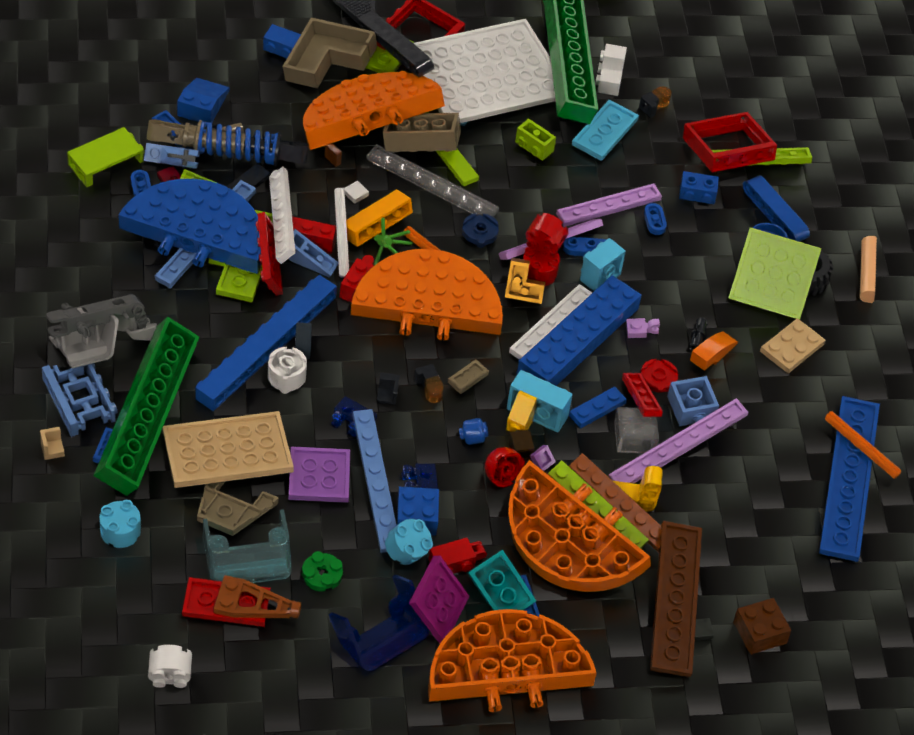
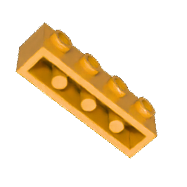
M396 189L347 219V241L358 247L382 232V217L385 218L386 230L412 214L411 198Z

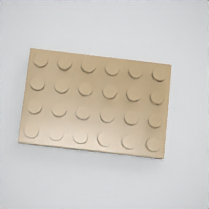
M279 411L167 425L162 428L175 488L294 472Z

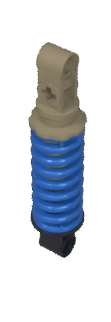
M156 119L148 121L147 139L150 141L180 144L183 148L192 147L194 150H198L200 154L204 153L206 149L207 154L210 156L216 151L217 156L222 157L226 152L227 158H232L235 154L238 160H241L245 153V159L251 161L255 154V161L257 163H260L264 157L266 164L277 166L279 160L298 164L307 163L309 144L282 140V132L271 134V139L273 140H270L269 131H266L263 139H261L260 130H255L254 137H251L250 128H246L245 133H241L240 127H236L235 132H233L230 125H227L226 129L222 130V125L217 124L216 129H214L211 122L199 120L197 125H191L187 122L183 125ZM172 130L175 131L176 136H172Z

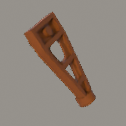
M224 575L214 606V613L233 618L292 617L298 619L302 602L286 599L245 579ZM248 592L256 596L258 599L256 605L253 607L239 606L241 594ZM263 599L276 602L278 604L275 610L262 609Z

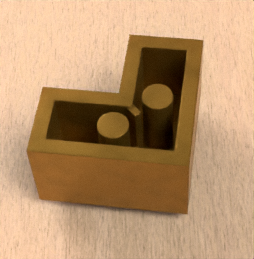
M512 258L505 298L542 304L545 282L527 279L530 265L529 260Z

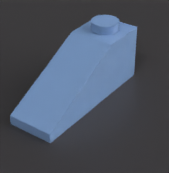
M294 229L295 254L289 260L330 277L336 269L338 262Z

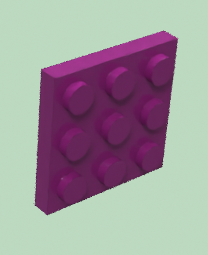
M439 555L433 556L409 603L436 640L441 643L445 636L454 628L470 596Z

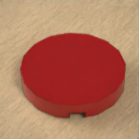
M651 359L642 366L641 374L652 391L667 392L669 391L670 383L678 381L677 368L667 360Z

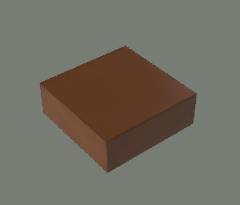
M333 143L325 145L324 156L335 167L341 164L342 152Z

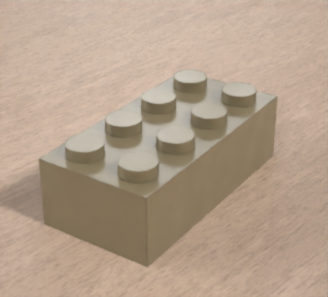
M423 113L404 119L401 124L397 122L398 125L392 123L384 127L385 152H433L443 150L449 152L457 150L461 134L459 113Z

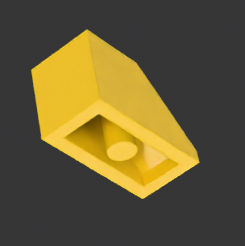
M522 391L518 392L507 419V431L514 432L529 429L534 419L536 397Z

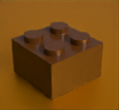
M774 598L737 608L733 621L750 655L787 644L792 631Z

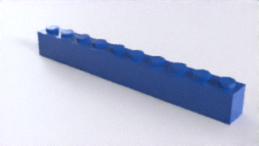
M318 275L314 280L311 279L303 290H299L291 301H287L278 313L275 312L266 324L263 323L254 335H250L246 342L238 346L231 356L226 357L220 366L209 373L208 377L198 382L195 387L196 400L212 411L217 409L269 360V356L274 350L285 346L296 335L297 322H311L336 298L337 286L321 275Z

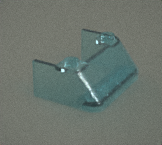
M284 509L280 510L279 527L273 528L269 532V542L229 547L228 541L224 536L210 535L208 521L203 519V542L210 580L223 581L224 575L245 579L251 583L289 577L292 565L289 533Z

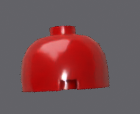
M499 447L487 456L484 468L489 480L498 487L504 488L514 484L511 481L518 476L525 466V461L514 449Z

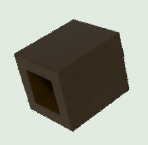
M530 430L510 432L509 447L518 452L524 461L531 460L530 455L534 453L535 449Z

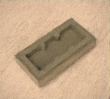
M475 359L448 378V383L462 394L489 374V370Z

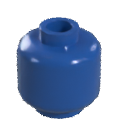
M480 418L465 420L462 428H459L460 438L465 439L468 445L485 442L486 437L489 436L487 423L483 422Z

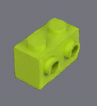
M527 119L517 128L515 143L532 153L533 156L543 161L554 152L556 137L532 120Z

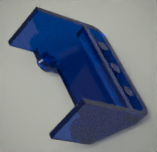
M398 575L392 576L398 595L389 602L388 609L391 617L359 635L356 628L350 625L348 618L333 612L329 614L340 644L362 669L367 671L375 670L428 636L430 630L409 603L415 592L412 580Z

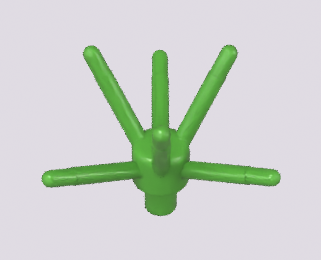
M382 217V234L374 236V240L380 246L374 266L379 262L384 247L388 248L393 254H396L398 252L391 246L392 243L412 245L413 243L410 241L392 239L409 234L410 230L386 235L385 218Z

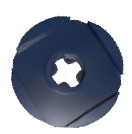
M477 213L465 218L462 235L470 243L483 248L493 243L498 237V222L494 217L484 213L483 216H477ZM477 228H484V231H479Z

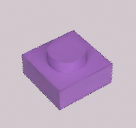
M542 445L530 455L532 462L543 471L556 462L548 445Z

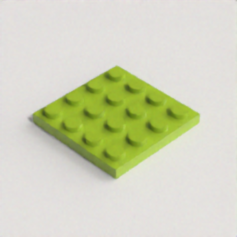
M750 227L729 299L800 320L822 248Z

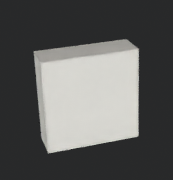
M358 181L344 188L345 195L354 204L369 196V191Z

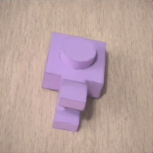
M645 318L626 319L628 338H646L647 333L659 334V319H652L648 323L645 322Z

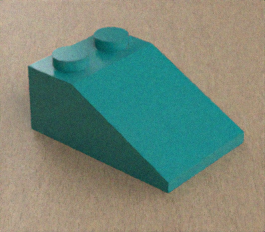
M503 550L467 573L493 611L503 609L524 610L536 602V599Z

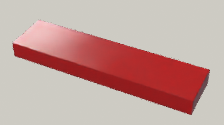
M623 373L622 380L643 417H662L663 410L642 374Z

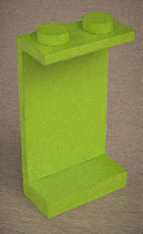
M123 127L68 151L67 156L68 165L83 184L89 187L93 185V174L134 156L139 163H142L145 152L143 146L136 142L133 134Z

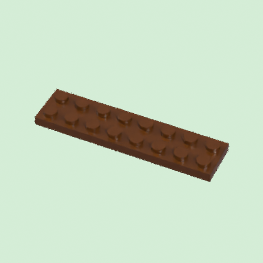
M663 521L661 524L650 670L686 677H691L702 539V528L668 521Z

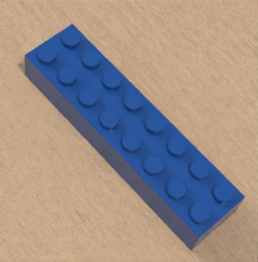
M610 276L519 360L517 375L520 370H523L557 386L616 331L626 319L639 309L642 295L615 276Z

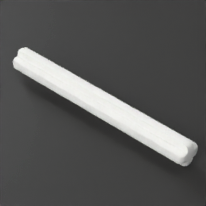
M336 188L334 195L339 276L344 278L349 271L344 188Z

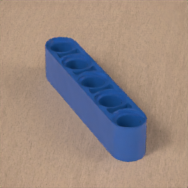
M761 175L743 183L746 195L772 224H776L787 233L788 239L800 242L809 238L810 231L807 225Z

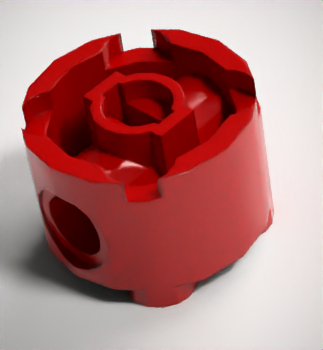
M543 213L541 216L537 214L525 233L528 240L526 244L529 248L537 249L547 257H552L557 253L568 236V228L566 226L564 228L562 226L563 222L554 215Z
M527 247L523 256V260L530 261L527 279L545 282V286L552 284L559 271L560 256L558 252L552 257H547L537 249Z

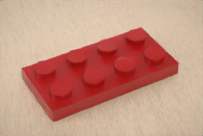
M265 212L258 213L256 228L260 236L257 238L258 246L261 247V254H259V260L263 271L260 272L263 282H266L268 289L272 290L276 296L283 294L280 263L276 260L273 223Z
M189 577L182 616L265 627L266 618H233L215 614L214 606L222 581ZM262 587V588H265V589L271 591V588ZM243 592L238 604L241 607H253L258 599L248 592ZM263 599L262 609L268 610L269 599Z

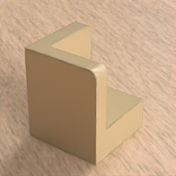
M60 427L40 430L44 459L64 457Z

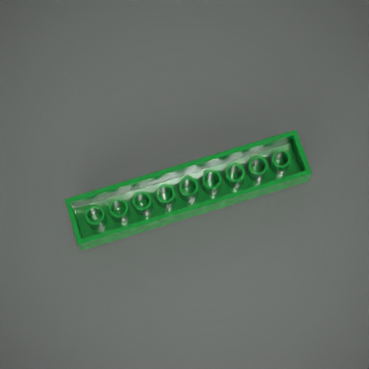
M543 0L557 116L590 124L598 111L584 0Z
M169 317L156 326L93 475L126 496L139 487L199 340L198 335Z

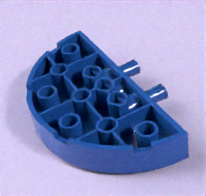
M176 179L162 182L134 196L118 215L119 229L161 242L157 249L161 255L165 251L164 256H167L172 246L197 253L192 260L195 266L199 264V267H203L206 259L210 258L258 274L261 268L259 260L261 247L258 246L257 238L260 236L256 228L258 215L246 199L224 185L201 179Z

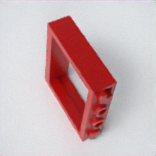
M406 0L401 8H397L394 14L385 20L396 29L415 11L449 31L445 36L461 33L465 30L464 22L426 0ZM377 42V46L385 50V48Z
M748 112L685 123L683 139L711 172L775 160L777 144ZM743 130L756 145L713 153L701 138Z

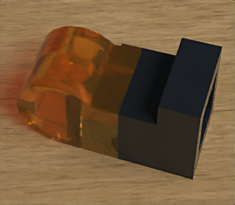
M661 86L641 96L639 108L648 117L655 116L657 109L669 105L672 94L671 90L668 87Z
M430 364L416 368L414 373L416 385L422 384L426 392V399L429 402H440L444 387L434 365Z

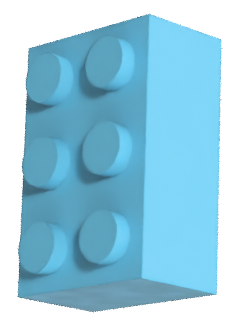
M520 370L510 385L507 409L511 411L519 391L537 398L533 422L558 433L569 416L573 394L531 373Z

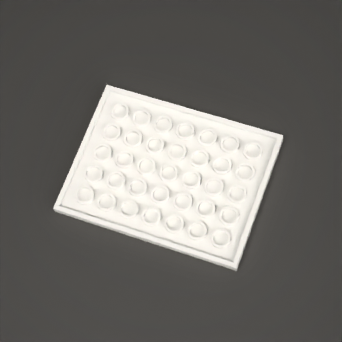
M526 19L414 43L431 58L434 64V70L423 76L433 80L442 88L445 106L438 108L439 113H459L460 123L555 101L550 56Z

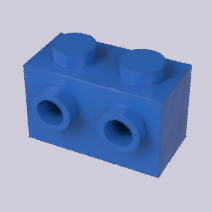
M272 24L263 37V50L288 58L301 34Z
M683 171L679 199L715 204L719 177Z

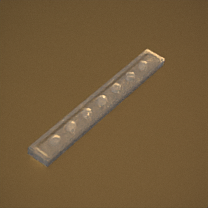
M377 144L367 154V160L472 214L477 213V216H483L484 213L494 217L499 211V207L391 151L385 152V148Z

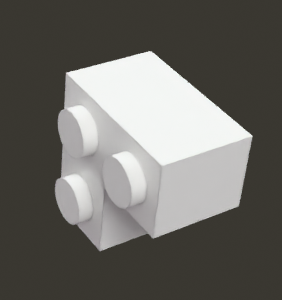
M606 44L605 51L601 50L600 61H603V63L599 62L597 73H601V75L596 77L595 85H599L597 93L618 96L627 47Z

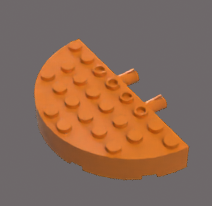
M406 71L370 75L362 74L351 80H343L340 84L330 88L314 99L304 114L303 126L309 149L313 150L355 135L364 136L363 133L368 135L371 130L392 123L398 125L397 122L401 124L404 119L444 107L442 88L427 77L421 76L418 78L413 73H407Z
M414 249L396 253L383 259L373 266L361 279L351 304V315L401 322L399 333L404 335L405 328L406 335L411 334L412 323L439 327L437 338L442 340V334L444 333L443 341L449 339L450 328L501 335L502 306L492 282L473 263L446 251Z
M529 460L518 474L513 490L510 493L509 521L517 551L536 574L562 588L582 592H596L622 586L636 579L651 566L650 556L613 527L623 517L620 510L616 512L617 508L613 507L604 518L600 517L583 503L593 493L589 486L586 488L587 484L583 483L574 494H571Z
M503 609L488 611L474 616L473 619L467 622H461L445 636L438 646L429 676V702L487 696L489 711L494 712L495 707L496 712L502 709L499 695L528 692L530 707L535 708V703H537V708L544 704L541 691L594 686L596 669L590 654L581 646L580 640L558 622L540 614L539 616L528 614L524 610Z

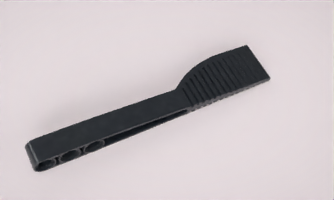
M333 0L360 27L365 30L374 31L376 41L418 78L434 70V64L427 54L377 14L375 0Z

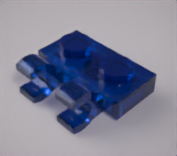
M345 396L334 408L332 416L334 420L331 424L338 428L345 419L350 422L348 434L355 437L356 430L353 411L369 409ZM373 412V414H374V419H375V421H376L378 414L375 413V412Z
M415 464V468L410 465L403 466V472H401L402 480L416 479V484L411 481L404 482L405 487L438 489L435 464Z

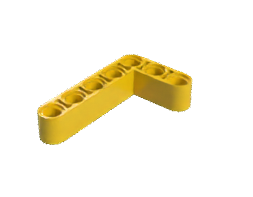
M658 466L646 467L640 484L613 482L642 509L649 512L653 511L656 507L662 488L663 470Z

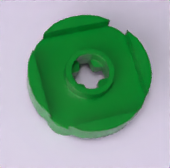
M316 551L305 560L302 567V577L306 585L315 591L322 592L331 587L334 589L340 584L343 577L342 562L331 554ZM323 569L326 570V572L328 573H323L322 575H320L319 570Z

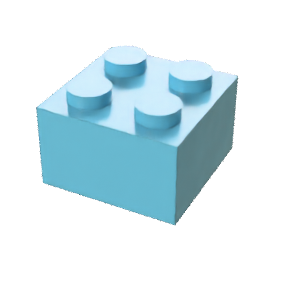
M610 238L605 242H600L594 250L588 251L584 255L580 281L592 291H595L610 276L613 275L616 278L620 276L626 250Z

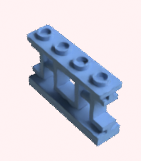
M94 363L62 372L59 371L57 365L53 366V369L49 365L42 367V379L71 437L78 435L79 429L82 431L86 430L85 421L101 416L104 423H107L109 419L112 423L115 422V414L118 413L115 403L110 401L108 389L102 386L101 375L95 372ZM85 369L88 376L81 379H77V377L84 375ZM69 380V383L62 384V392L58 383ZM87 388L90 396L74 401L71 392ZM98 397H99V399H100L102 405H101V406H98V407H95V408H92V407H91L92 405L98 404ZM80 409H84L83 412L77 413L76 420L73 412Z

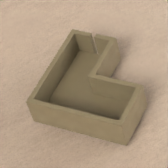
M311 17L282 66L285 80L318 88L331 64L364 71L370 61L369 57H372L377 48L375 32Z

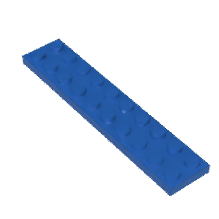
M842 396L839 417L874 446L880 404ZM837 430L819 554L858 562L872 460Z

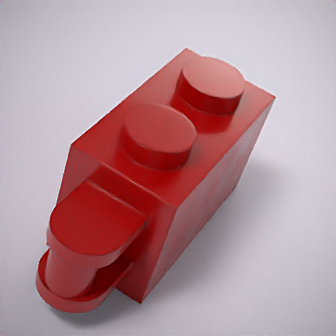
M365 255L362 260L359 258L355 260L341 282L340 298L352 303L353 295L359 282L374 266L373 256Z
M467 537L432 547L429 551L428 560L431 562L433 556L440 555L452 573L455 574L462 571L467 572L475 568L476 561L485 558L487 553L481 541L470 543Z

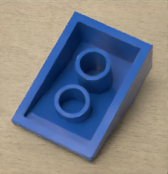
M196 78L183 89L177 101V116L196 122L202 120L212 123L230 87Z

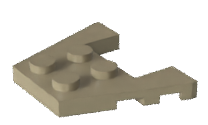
M225 481L205 484L197 521L233 536L279 503V497L262 491L252 505L220 492L219 490Z

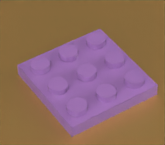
M291 447L290 455L294 472L290 473L288 500L349 502L350 449Z

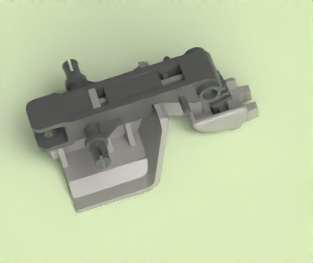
M133 294L75 308L65 302V304L61 305L60 310L51 311L46 314L47 319L51 323L61 322L59 325L48 328V332L51 335L49 339L67 358V363L71 368L110 359L114 354L117 330L127 332L133 340L151 341L157 324H150V319L145 315L144 305Z

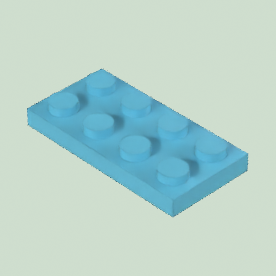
M608 100L596 113L592 122L587 124L572 140V146L602 161L638 121L639 115Z

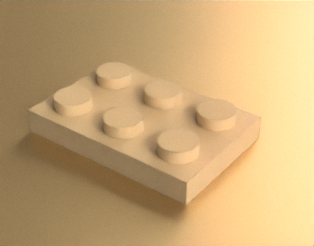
M797 318L761 347L760 352L785 372L790 373L821 348L826 340Z

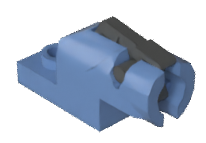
M146 143L144 161L197 169L198 162H195V158L199 157L200 152L198 150Z

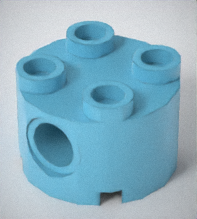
M114 501L101 508L100 533L103 541L108 545L109 543L113 544V547L125 548L137 541L141 534V518L139 510L133 505L132 501Z
M406 519L390 530L385 546L389 556L394 561L397 560L401 562L400 564L409 565L426 555L433 547L431 533L425 526L424 521L420 519Z

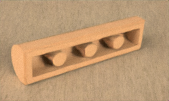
M866 236L861 241L860 299L868 303H873L875 297L876 236Z

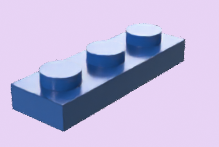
M613 387L572 409L569 412V416L581 429L626 404L627 399L616 387Z

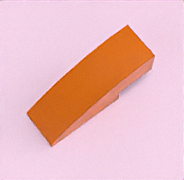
M724 331L719 332L697 346L692 351L690 361L705 371L712 364H717L738 344V341Z

